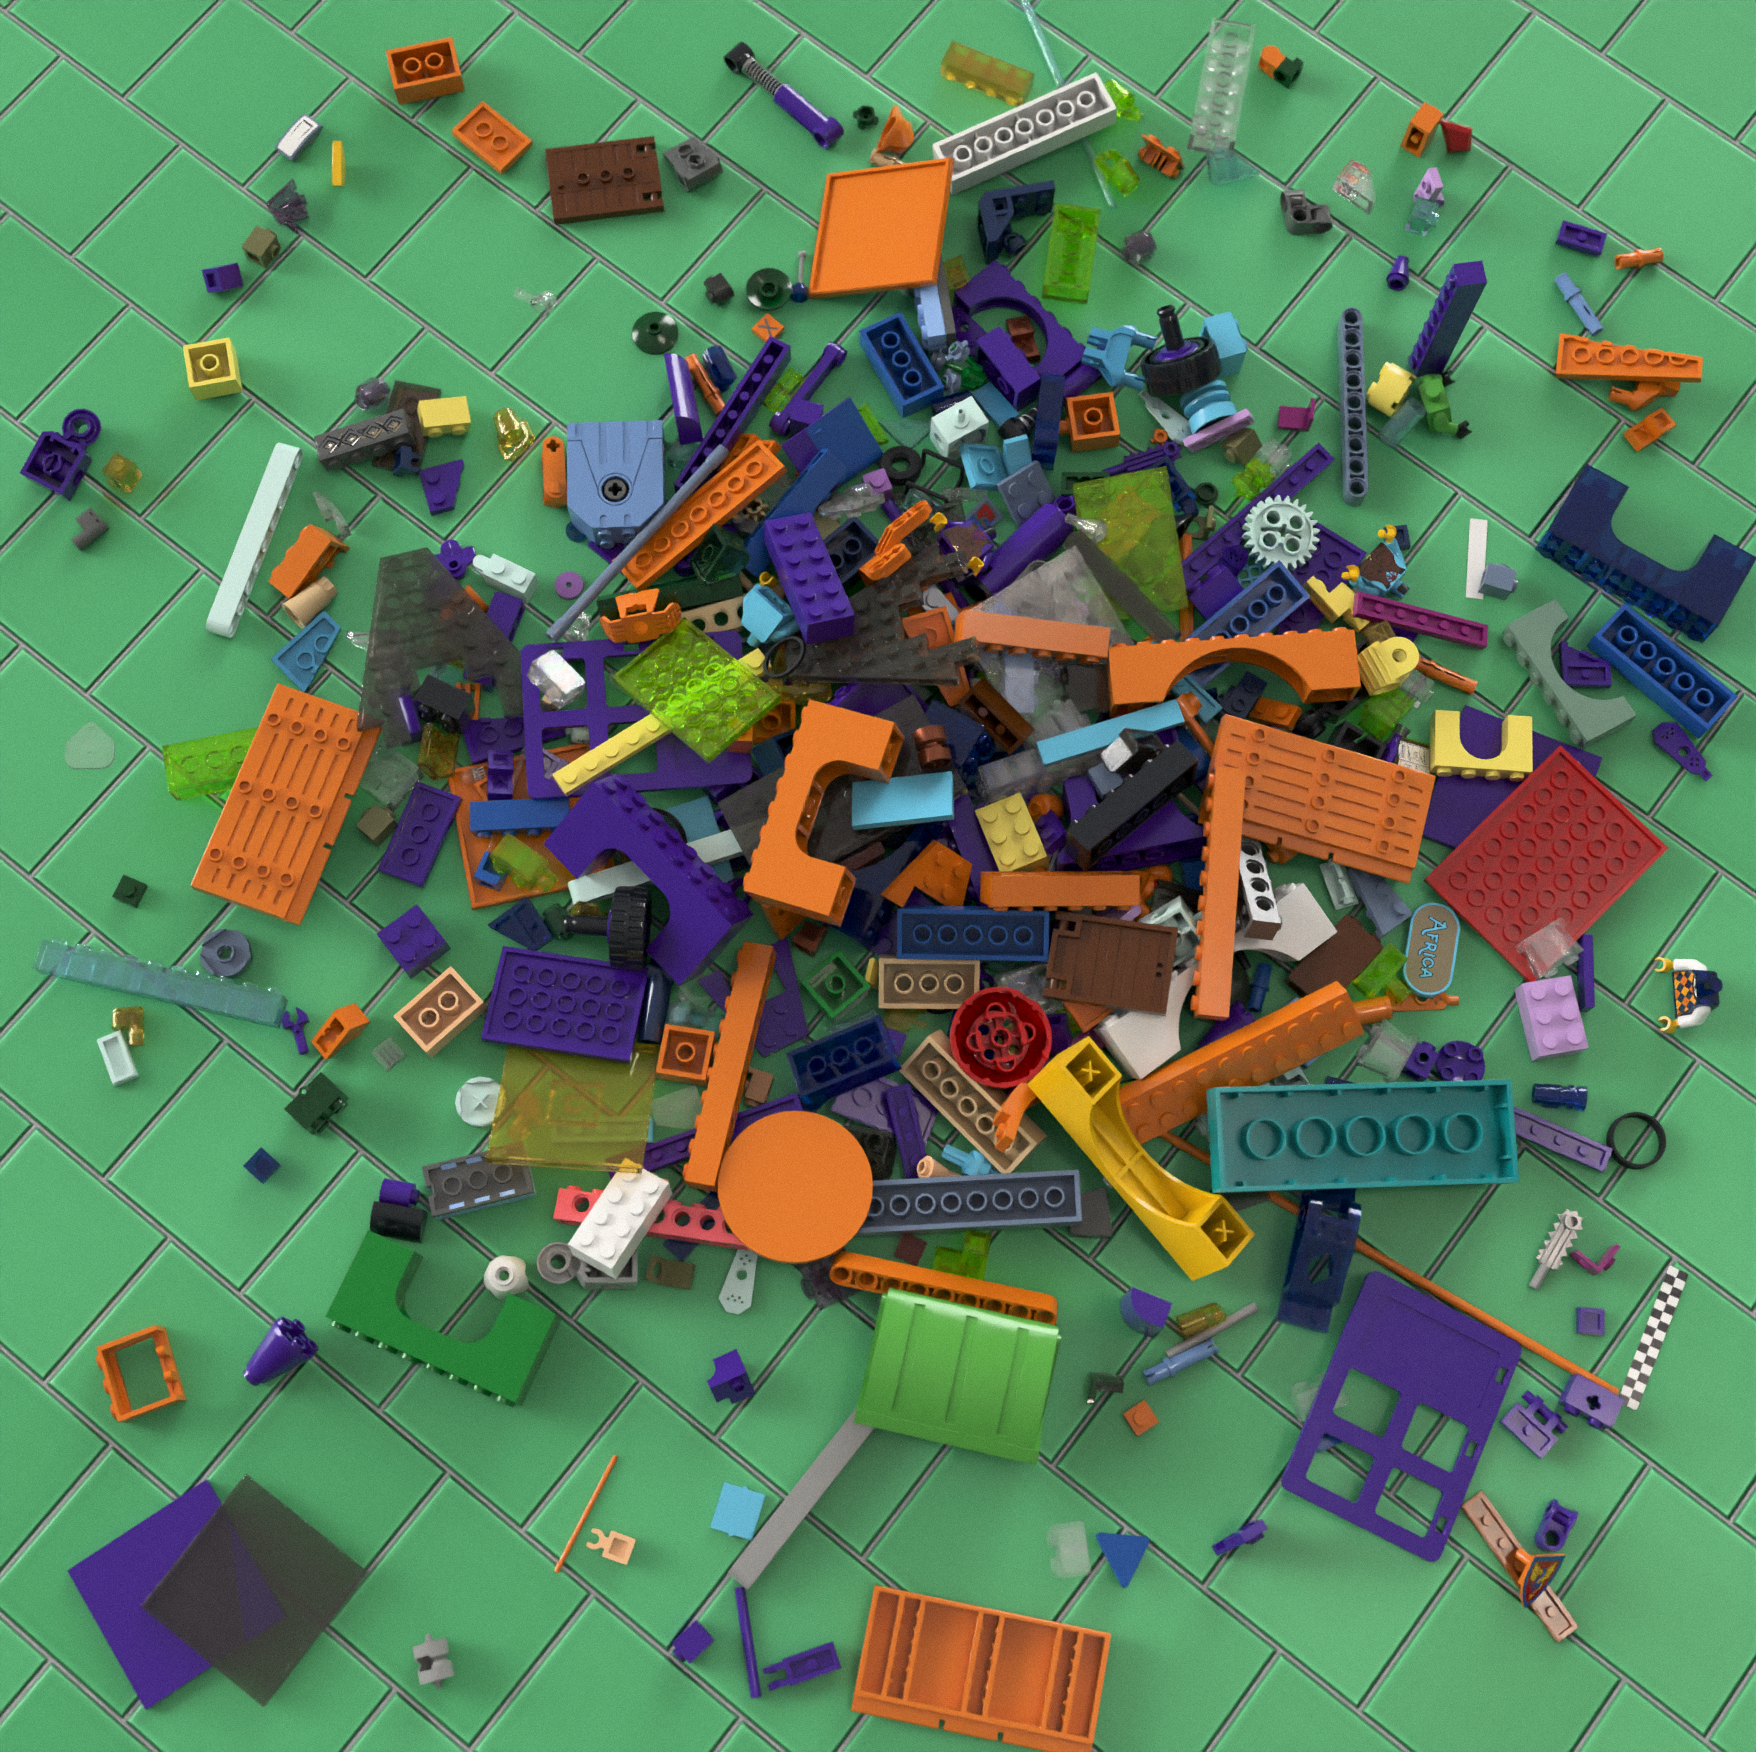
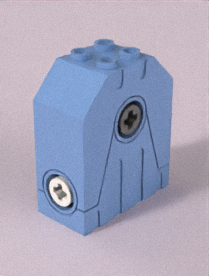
M662 420L567 423V507L572 525L589 541L592 540L596 546L600 545L601 548L610 549L616 545L615 543H623L624 547H627L666 504V440Z

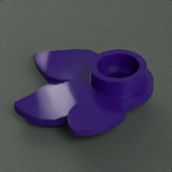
M450 539L442 544L440 554L429 556L428 561L434 571L444 572L448 578L457 581L465 577L467 566L473 562L476 552L473 546L462 549L457 541Z

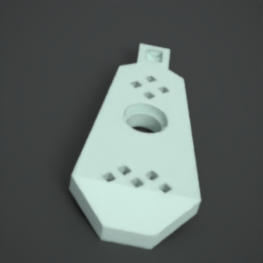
M1146 390L1140 392L1138 395L1145 401V407L1167 431V435L1171 440L1185 446L1183 439L1192 435L1188 425L1189 421L1160 398L1152 397Z
M737 1250L719 1295V1300L728 1313L740 1315L751 1307L757 1254L752 1251ZM739 1271L747 1273V1277L744 1280L737 1278Z

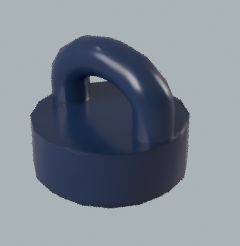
M1008 233L1002 239V246L1010 257L1017 256L1027 245L1024 237L1017 233ZM1014 238L1009 244L1007 243L1009 239Z

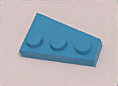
M323 611L270 659L302 692L306 693L342 629Z

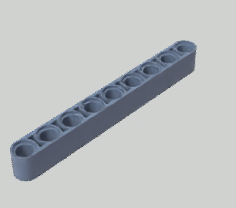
M1350 307L1342 312L1337 326L1342 493L1344 502L1354 507L1363 502L1368 491L1363 320L1362 313L1358 309ZM1346 341H1350L1354 343V345H1350ZM1347 362H1351V363H1353L1355 366H1351V365H1349ZM1348 383H1352L1356 387H1351L1348 385ZM1348 404H1353L1357 408H1351ZM1349 426H1355L1358 430L1351 429ZM1350 447H1355L1358 451H1353ZM1350 468H1355V469H1357V470L1359 471V473H1355V472L1351 471ZM1351 490H1357L1360 494H1354Z

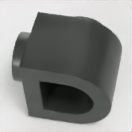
M721 272L716 276L708 277L703 283L707 291L705 295L712 305L715 303L717 306H720L734 297L730 284Z

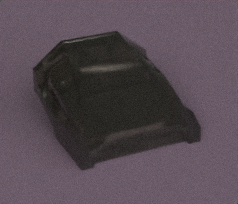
M842 1125L856 1138L863 1148L870 1164L872 1180H889L893 1173L897 1150L895 1134L869 1128Z

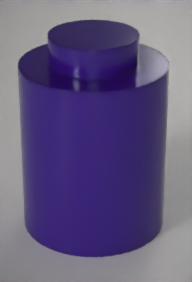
M385 1178L381 1185L379 1202L412 1208L413 1204L417 1205L420 1190L416 1189V1184Z

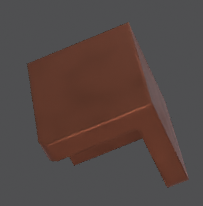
M806 921L799 933L796 932L794 935L792 947L814 958L828 934V927L823 925L820 928Z

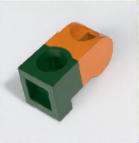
M1275 46L1263 48L1259 59V68L1287 89L1300 75L1304 61L1298 57L1294 61L1287 58Z

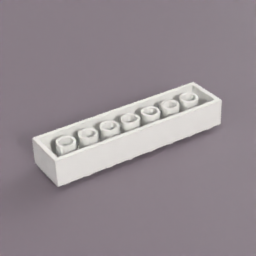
M1096 72L932 144L933 160L950 157L953 159L954 167L950 192L954 195L1115 124L1117 108Z

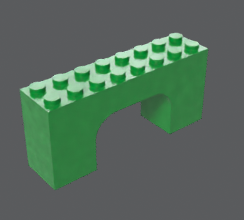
M368 1230L325 1316L332 1320L330 1325L349 1334L353 1329L355 1330L354 1336L371 1344L378 1340V1347L393 1354H397L398 1350L403 1352L402 1358L420 1365L421 1361L426 1362L424 1368L442 1376L446 1371L450 1373L449 1379L464 1386L471 1382L474 1384L473 1390L490 1397L493 1392L497 1394L495 1400L508 1406L514 1407L515 1403L522 1406L562 1319L555 1313L508 1293L491 1331L479 1341L463 1343L421 1325L409 1317L405 1308V1295L423 1256L412 1249Z

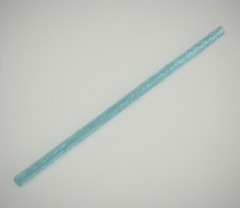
M1020 0L1057 88L1066 86L1030 0ZM1087 135L1079 140L1110 210L1117 208V202Z

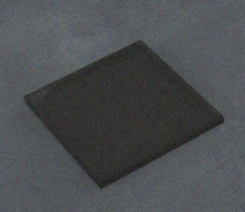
M245 1474L141 1607L261 1706L266 1707L369 1571L251 1476Z

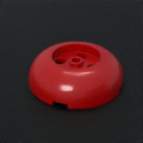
M991 987L971 995L957 1010L950 1028V1046L958 1066L969 1078L990 1088H1012L1020 1083L1029 1081L1042 1069L1051 1050V1027L1043 1009L1035 1000H1031L1022 994L1021 991L1013 988ZM1005 1021L1011 1022L1013 1029L1009 1031L1003 1027V1023ZM981 1025L988 1027L989 1033L987 1035H981V1032L978 1030ZM1000 1037L1003 1041L1002 1044L995 1042L994 1038ZM1011 1045L1018 1047L1019 1053L1017 1055L1009 1053L1008 1049ZM986 1050L993 1051L994 1058L992 1060L985 1058L984 1052Z

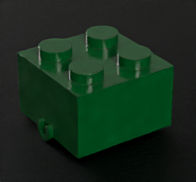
M320 1072L306 1087L299 1089V1094L284 1110L304 1129L314 1135L316 1131L321 1133L329 1125L328 1119L334 1113L338 1115L348 1105L346 1101L349 1097ZM303 1089L307 1091L306 1094H302Z

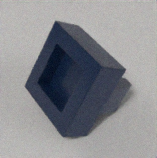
M403 445L394 453L393 476L415 475L419 471L418 467H414L411 464V461L417 463L420 460V456L412 452V447Z

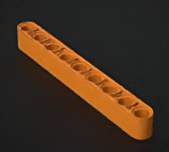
M848 1251L837 1252L832 1259L830 1279L838 1285L879 1294L888 1293L889 1287L1052 1325H1055L1057 1322L1058 1301L1049 1294Z

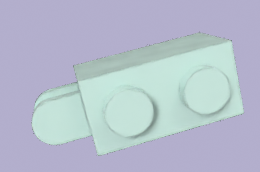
M494 553L490 559L483 555H477L473 559L476 572L483 576L487 585L507 595L523 599V602L526 604L529 603L539 585L535 573Z

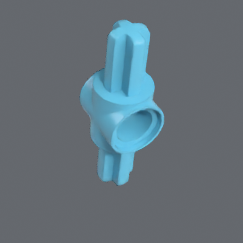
M946 1145L941 1157L962 1167L961 1172L964 1176L1002 1174L979 1151L972 1150L967 1154L951 1145Z

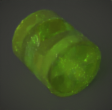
M1254 457L1245 466L1244 472L1239 471L1230 480L1237 491L1234 496L1238 498L1241 495L1249 502L1255 499L1261 493V488H1267L1275 480V477L1269 471L1271 463L1267 462L1264 464Z

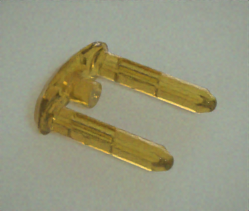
M792 641L784 643L778 648L771 669L772 674H778V672L780 674L787 671L793 650ZM825 651L816 684L810 683L809 687H806L807 680L800 676L793 679L792 686L784 685V678H769V681L763 686L764 693L770 699L783 703L808 704L809 699L821 703L826 702L832 697L830 687L837 661L830 653Z

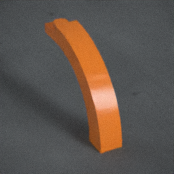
M1032 1079L1025 1083H1020L997 1111L992 1125L998 1127L995 1133V1137L998 1138L995 1149L1003 1153L1014 1141L1024 1111L1042 1102L1027 1085Z

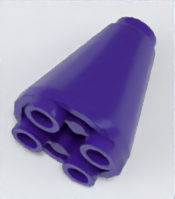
M1236 1000L1230 1005L1229 1018L1225 1021L1217 1020L1197 1043L1198 1046L1194 1048V1051L1256 1021V1019L1249 1011H1246L1239 1000Z
M283 1316L273 1323L243 1371L245 1378L252 1385L264 1384L305 1363L319 1350L317 1344L304 1333L306 1328L303 1323L298 1319L291 1321Z

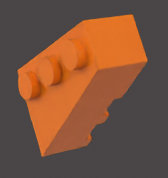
M309 524L300 532L299 539L295 545L287 550L282 563L274 568L268 582L291 599L306 589L312 582L318 581L319 578L317 576L325 567L331 569L335 564L332 560L341 550L346 553L350 547L330 531Z

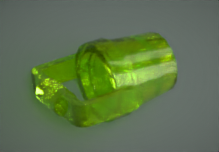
M1115 79L1106 81L1103 85L1117 108L1116 117L1121 116L1122 118L1140 122L1144 114L1134 104V94Z
M1112 149L1100 152L1094 159L1095 165L1104 174V179L1123 196L1129 195L1141 183L1129 160L1126 157L1123 158L1117 150ZM1112 158L1116 163L1109 167L1105 160Z

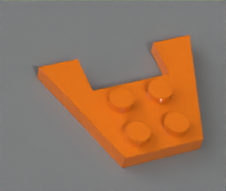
M932 840L880 895L903 908L915 887L943 906H963L973 864L940 842Z

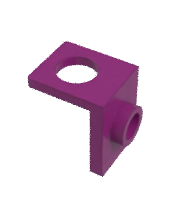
M1311 398L1307 408L1279 406L1277 428L1309 432L1314 420L1315 398Z
M1618 1244L1609 1246L1596 1264L1579 1250L1571 1252L1569 1256L1593 1276L1599 1274L1603 1269L1607 1271L1616 1260L1613 1256L1620 1249V1246Z

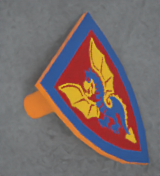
M1519 1549L1516 1552L1515 1557L1526 1565L1518 1580V1583L1521 1585L1520 1599L1524 1608L1536 1600L1547 1588L1558 1572L1566 1556L1565 1554L1531 1556L1523 1549Z

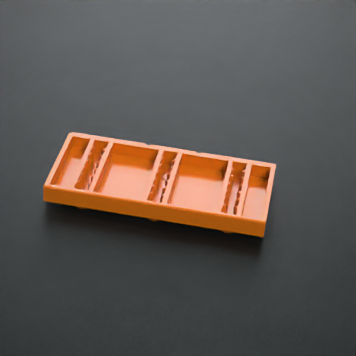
M277 683L190 886L192 889L283 922H290L300 926L331 853V850L324 846L325 844L334 846L352 803V800L345 798L347 794L354 797L385 723L370 718V715Z
M1228 714L1221 718L1208 773H1212L1216 766L1246 769L1242 836L1276 845L1279 838L1281 839L1280 847L1323 860H1328L1329 853L1333 854L1331 862L1402 883H1410L1412 870L1415 869L1436 776ZM1207 778L1197 823L1203 825L1205 821L1208 822L1209 812H1205L1206 798L1210 797V788H1207Z
M875 1585L851 1711L938 1729L939 1721L944 1720V1731L997 1741L998 1732H1002V1743L1045 1752H1091L1111 1633Z

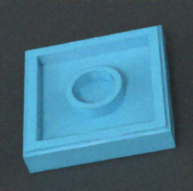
M962 443L958 448L970 488L999 491L996 484L1007 478V474L998 446Z

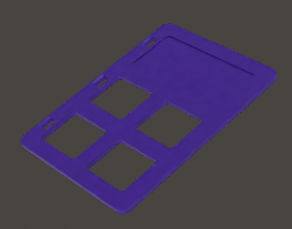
M736 631L661 635L657 639L637 643H628V641L614 643L611 639L524 646L521 650V675L528 795L534 800L582 797L594 781L613 775L609 770L566 797L554 779L547 780L544 777L543 731L587 727L589 729L591 751L608 740L609 726L635 724L742 658V644L739 633ZM713 639L714 645L699 646V640ZM638 644L639 650L624 651V645ZM563 649V656L549 657L548 650ZM648 656L651 663L653 702L646 705L607 706L604 660L607 658ZM584 661L587 707L576 710L542 711L539 665L548 662ZM745 687L656 741L658 768L655 772L621 774V776L629 781V785L637 793L748 784L752 779L751 754L728 752L727 742L729 717L747 718Z
M1374 1271L1368 1273L1281 1478L1282 1487L1286 1491L1426 1561H1437L1442 1555L1522 1353L1520 1344L1381 1272ZM1500 1367L1506 1369L1502 1383L1495 1381ZM1350 1369H1354L1399 1393L1398 1402L1386 1431L1381 1438L1340 1418L1333 1412ZM1420 1403L1467 1427V1434L1453 1469L1450 1472L1404 1450L1402 1447L1411 1420ZM1324 1433L1363 1451L1373 1458V1463L1360 1495L1354 1503L1306 1478L1307 1471ZM1470 1441L1477 1443L1472 1458L1465 1455ZM1393 1468L1440 1490L1442 1493L1425 1537H1421L1376 1514L1377 1504ZM1440 1516L1447 1518L1442 1533L1435 1531Z

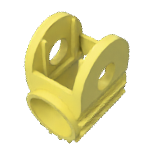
M1393 637L1382 643L1377 641L1357 655L1360 679L1369 695H1381L1400 687L1402 682L1408 678L1419 660L1418 649L1412 641L1404 637Z

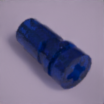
M1534 1083L1532 1103L1541 1104L1542 1107L1558 1109L1559 1106H1564L1568 1110L1574 1108L1577 1111H1584L1587 1104V1087L1577 1085L1575 1088L1571 1084L1566 1087L1556 1084Z

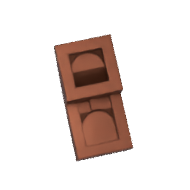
M1025 315L1006 319L1007 331L1011 335L1013 344L1017 349L1023 350L1029 363L1040 361V353L1034 339V330L1029 316Z

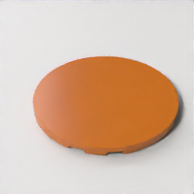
M807 1111L775 1113L748 1126L728 1148L718 1176L720 1208L733 1235L755 1254L784 1264H806L822 1258L825 1259L841 1250L857 1235L863 1226L872 1201V1172L867 1156L859 1142L847 1129L834 1120Z

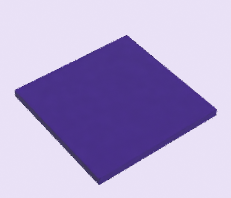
M1465 705L1460 716V741L1464 749L1470 755L1479 759H1492L1499 756L1502 747L1503 719ZM1532 731L1533 772L1561 745L1596 778L1602 757ZM1456 774L1447 777L1438 776L1431 795L1422 837L1455 850L1523 781L1513 782L1509 778L1487 780L1484 776L1462 778L1461 775Z
M209 1480L203 1481L67 1570L145 1710L150 1709L288 1616Z

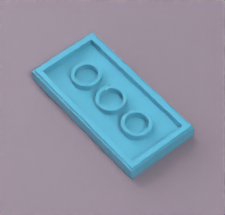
M952 771L891 778L889 784L876 780L852 782V827L854 830L954 819Z
M709 796L662 811L665 822L670 828L675 829L680 834L681 839L686 844L720 833L713 815L714 811ZM729 860L711 865L715 874L723 882L727 883L735 878Z

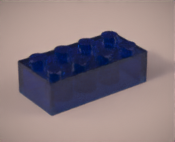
M880 1015L786 1053L800 1097L808 1107L902 1069L887 1025Z

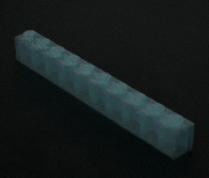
M52 938L51 941L42 939L33 966L41 974L280 1029L281 1020L288 1000L282 995V991L274 988H267V991L258 989L257 985L243 982L242 986L234 984V980L226 977H219V980L210 978L209 974L200 971L190 974L186 973V969L178 966H171V969L162 967L163 964L148 960L147 963L138 962L139 959L131 955L124 954L123 958L114 956V952L105 949L95 952L91 951V947L76 943L75 947L69 946L66 941Z

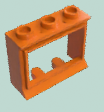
M154 1325L96 1347L98 1352L96 1362L101 1370L103 1369L105 1376L103 1386L106 1393L110 1394L112 1400L110 1410L112 1416L118 1422L128 1423L171 1405L187 1401L164 1326ZM153 1338L170 1397L133 1411L116 1351Z

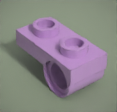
M1437 167L1429 168L1414 192V202L1418 205L1420 213L1437 210L1445 203L1441 193L1443 184Z

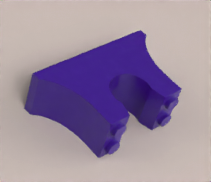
M1144 763L1135 767L1134 775L1140 771ZM1072 776L1067 780H1063L1061 801L1068 827L1074 820L1082 819L1092 805H1099L1095 797V788L1088 776ZM1171 800L1087 871H1130L1176 862L1182 859L1200 857L1205 841L1203 827L1186 818L1176 807L1173 800ZM1064 846L1057 855L1056 871H1084L1065 852Z

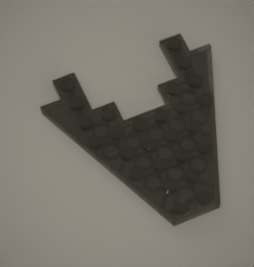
M934 542L911 557L888 577L874 581L850 597L848 600L855 614L854 635L806 645L801 630L792 635L799 637L805 643L806 653L799 667L787 676L789 681L959 685L957 668L981 661L979 643L976 636L930 650L929 638L926 633L907 639L904 638L902 611L924 605L922 587L968 573L964 550L942 556L939 542ZM797 641L784 643L786 671L795 664L800 655L801 645Z
M426 547L380 558L357 719V732L380 727L387 749L410 744L412 739L399 698L418 693L421 686L416 670L461 659L468 681L489 676L493 677L506 720L523 716L521 653L435 555ZM539 674L541 688L545 686V681Z

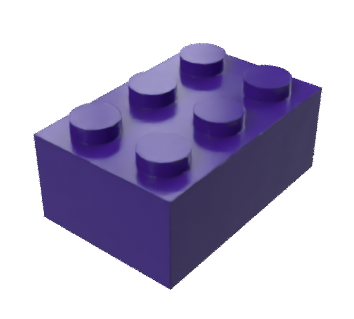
M998 326L976 340L974 362L983 366V371L986 373L985 377L1017 412L1038 399L1041 374L1035 366L1032 367L1029 364L1023 350L1017 349L1013 344V339L1008 332H1004Z

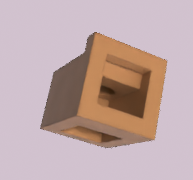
M750 1067L748 1073L752 1078L751 1080L746 1079L743 1091L745 1094L744 1105L754 1108L767 1102L775 1079L773 1074Z

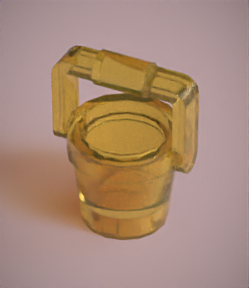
M503 408L494 414L493 421L499 440L497 445L503 458L513 462L534 442L535 437L525 419L520 420L512 408ZM516 446V447L512 450V452L509 453L507 447Z

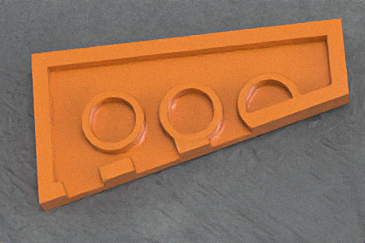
M943 606L899 619L947 705L951 707L959 704L958 701L970 690L958 645H953L954 631L947 607Z

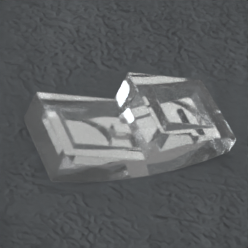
M318 491L313 492L325 522L334 519L343 539L351 536V531L336 506Z

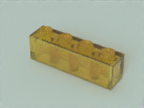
M954 41L951 42L941 62L940 75L946 79L962 83L970 89L979 90L990 97L999 98L1013 106L1023 105L1033 87L1034 73Z

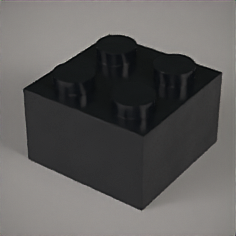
M427 674L414 698L420 718L426 723L433 724L435 722L441 725L442 729L450 734L459 733L463 735L476 711L472 694Z

